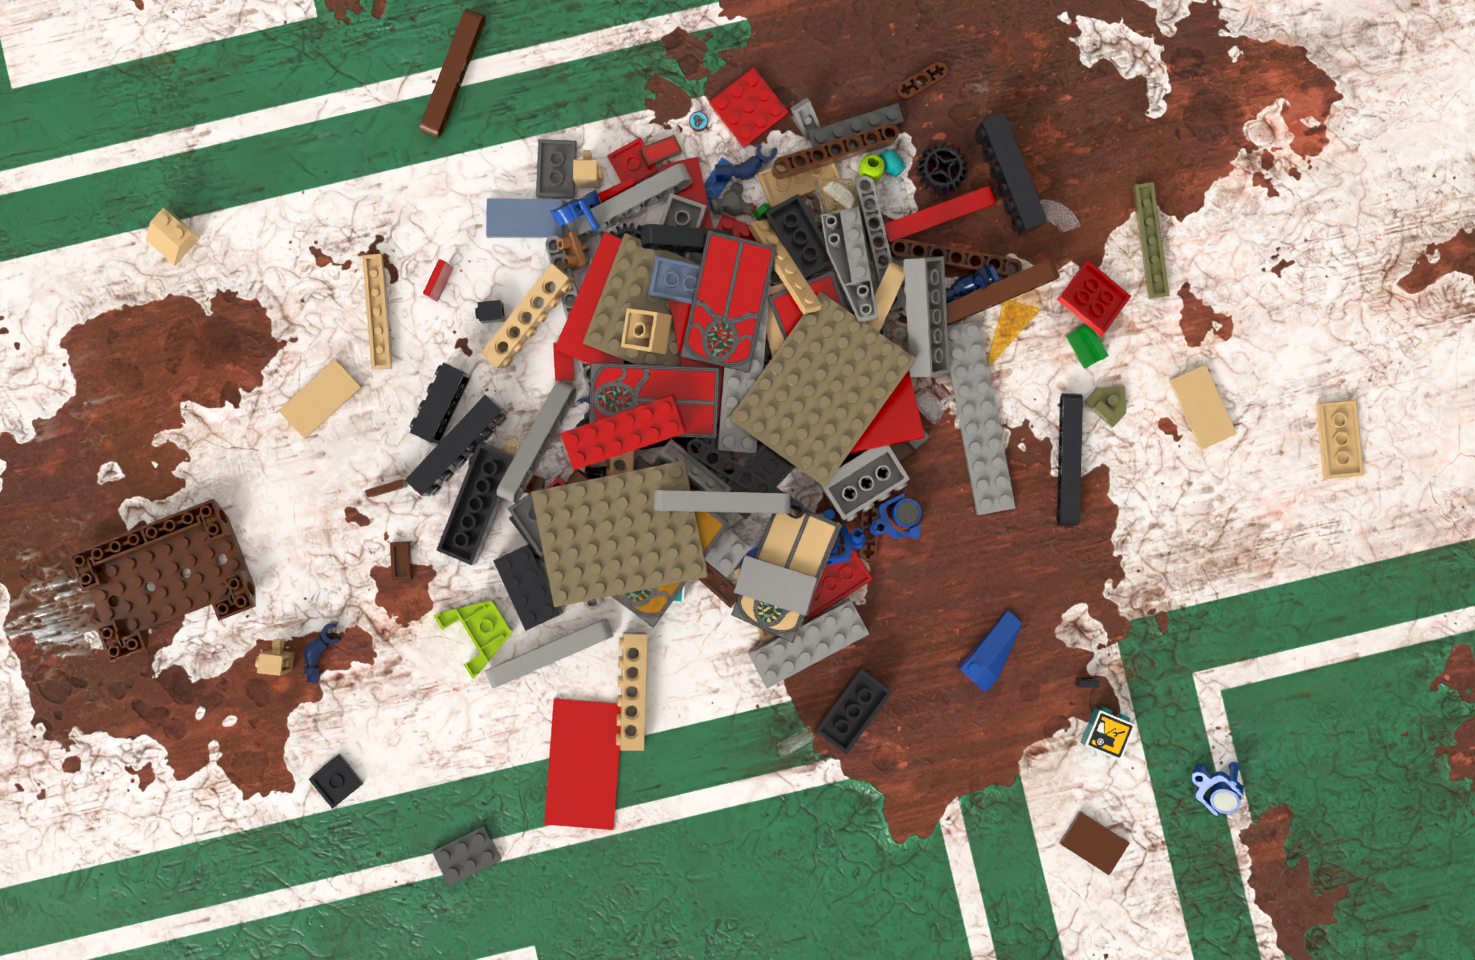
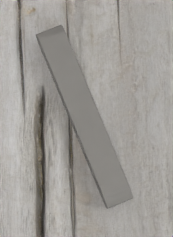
M676 164L590 209L598 225L601 226L600 228L592 231L584 214L567 223V227L570 232L576 231L578 239L583 242L668 198L670 193L675 194L691 185L692 179L684 164Z
M863 176L857 181L855 191L879 287L890 261L892 262V257L874 181L868 176ZM866 181L869 185V190H862L860 183ZM871 201L874 208L872 210L866 209L864 202ZM869 220H876L878 228H871ZM873 239H881L883 242L882 247H875ZM884 257L887 260L886 266H880L877 259ZM899 291L895 297L896 301L892 304L891 308L900 303L901 296Z
M560 380L555 383L497 488V496L513 503H517L520 500L577 396L578 389Z
M654 490V511L790 514L791 494Z
M605 618L487 669L485 673L493 689L607 640L614 635Z

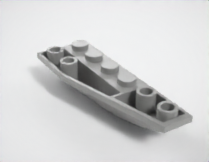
M859 206L822 214L821 220L826 250L858 322L878 319L867 240Z

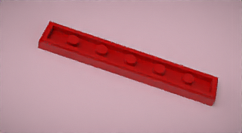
M990 186L884 224L888 243L995 205L996 202Z

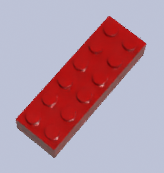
M673 394L560 434L574 471L684 434L687 430L675 395Z

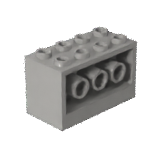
M888 445L864 451L840 466L825 487L821 484L819 486L840 520L844 521L846 519L849 522L858 516L857 512L861 509L867 511L874 506L873 502L877 499L883 501L891 496L890 491L893 489L899 491L907 486L906 481L910 480V478ZM878 469L884 470L883 478L878 477ZM862 479L868 480L867 488L861 486ZM846 489L852 491L851 498L844 496Z

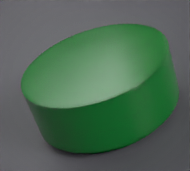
M764 203L756 209L753 216L757 221L763 220L765 212L772 209V207L768 203Z

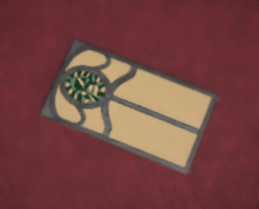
M792 505L790 508L791 514L799 515L801 507ZM806 509L804 515L798 519L791 518L786 514L772 513L754 558L816 577L819 582L842 524ZM740 594L731 613L733 617H737L790 643H794L805 615Z

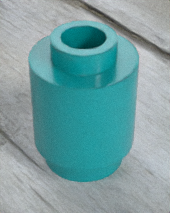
M887 148L879 155L884 161V169L890 176L893 175L896 178L906 169L905 162L894 149L889 151Z

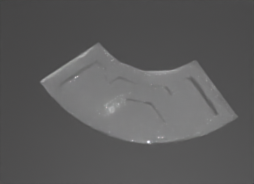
M1040 200L1047 220L1056 225L1060 233L1080 227L1076 216L1066 206L1052 200Z

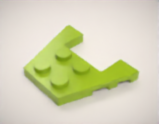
M493 600L433 615L442 630L460 620L476 645L480 654L464 664L472 679L477 677L513 633Z

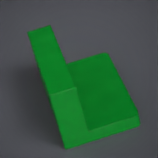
M1087 324L1066 335L1083 368H1087L1109 356L1096 332Z

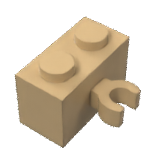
M583 150V160H573V180L577 188H600V183L604 182L602 166H599L597 160H592L591 150Z
M273 639L272 650L259 653L255 662L257 673L281 676L293 671L295 652L283 651L285 639Z

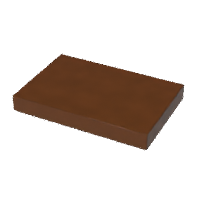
M1081 811L1078 812L1059 842L1062 846L1109 876L1130 844Z

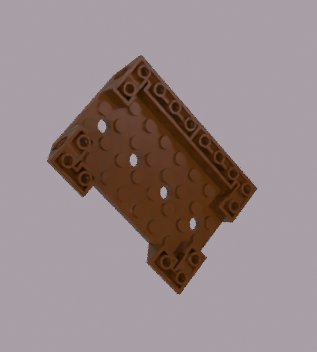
M215 499L200 503L68 555L81 590L90 591L102 625L96 627L109 663L148 649L149 629L209 605L213 606L218 621L256 607L254 582L230 520ZM220 554L226 555L227 561L225 564L219 563L218 557ZM185 568H189L191 571L189 578L183 576ZM149 582H153L155 584V590L153 592H150L147 589V585ZM113 596H117L119 598L120 602L118 606H114L112 604Z

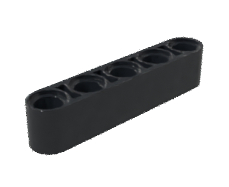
M645 224L641 226V247L645 249L703 253L708 230L733 236V232L719 229Z

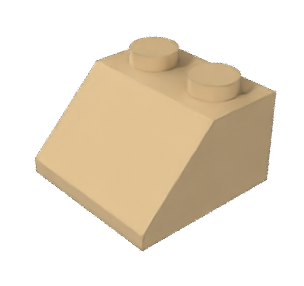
M162 208L150 222L146 241L176 266L201 237L173 212Z
M627 308L621 347L666 354L672 315Z

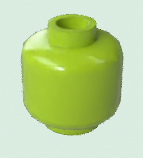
M875 154L864 156L858 170L860 178L868 176L873 179L874 183L879 181L884 172V161Z

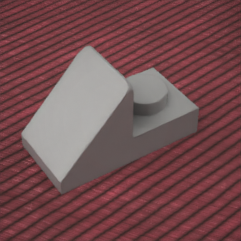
M806 98L791 107V111L793 113L792 120L804 139L808 141L807 133L821 128L811 102Z

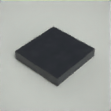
M338 754L308 779L332 809L364 784L341 754Z

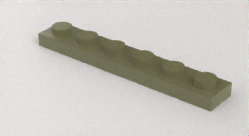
M1154 182L1136 184L1133 186L1148 299L1168 297L1170 295Z

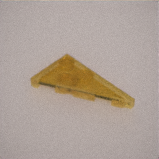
M1011 300L1003 302L987 359L988 365H992L1001 353L1040 312V308Z

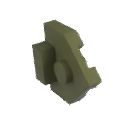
M1098 387L1088 396L1084 403L1113 428L1126 414L1125 387Z

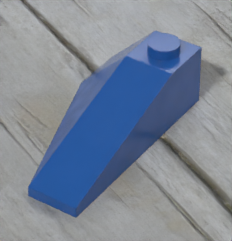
M1007 610L957 665V668L985 693L999 678L1022 622Z

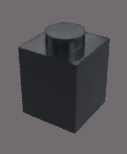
M501 300L477 302L478 307L475 308L476 319H479L482 324L505 322L504 302Z

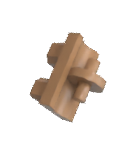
M576 231L570 232L556 241L559 250H566L567 256L563 257L562 260L565 268H572V271H575L587 264L585 252L589 250V246L582 245Z

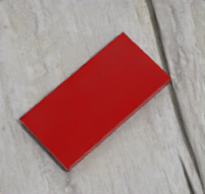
M698 157L661 165L662 171L679 163L685 165L692 183L674 195L706 205L707 212L701 228L714 229Z
M852 550V557L849 561L825 566L814 592L808 615L806 616L808 620L873 580L855 550Z

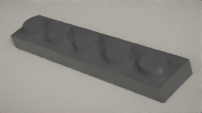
M897 103L809 131L807 134L811 146L814 147L885 124L899 125L904 120Z

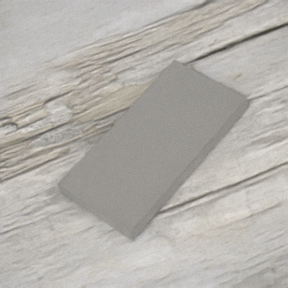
M745 555L734 593L807 616L818 578Z

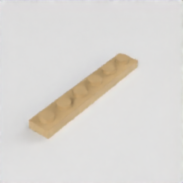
M767 219L750 222L748 228L757 242L777 246L773 267L802 313L806 314L820 310L822 304Z
M362 255L371 370L392 369L383 255Z

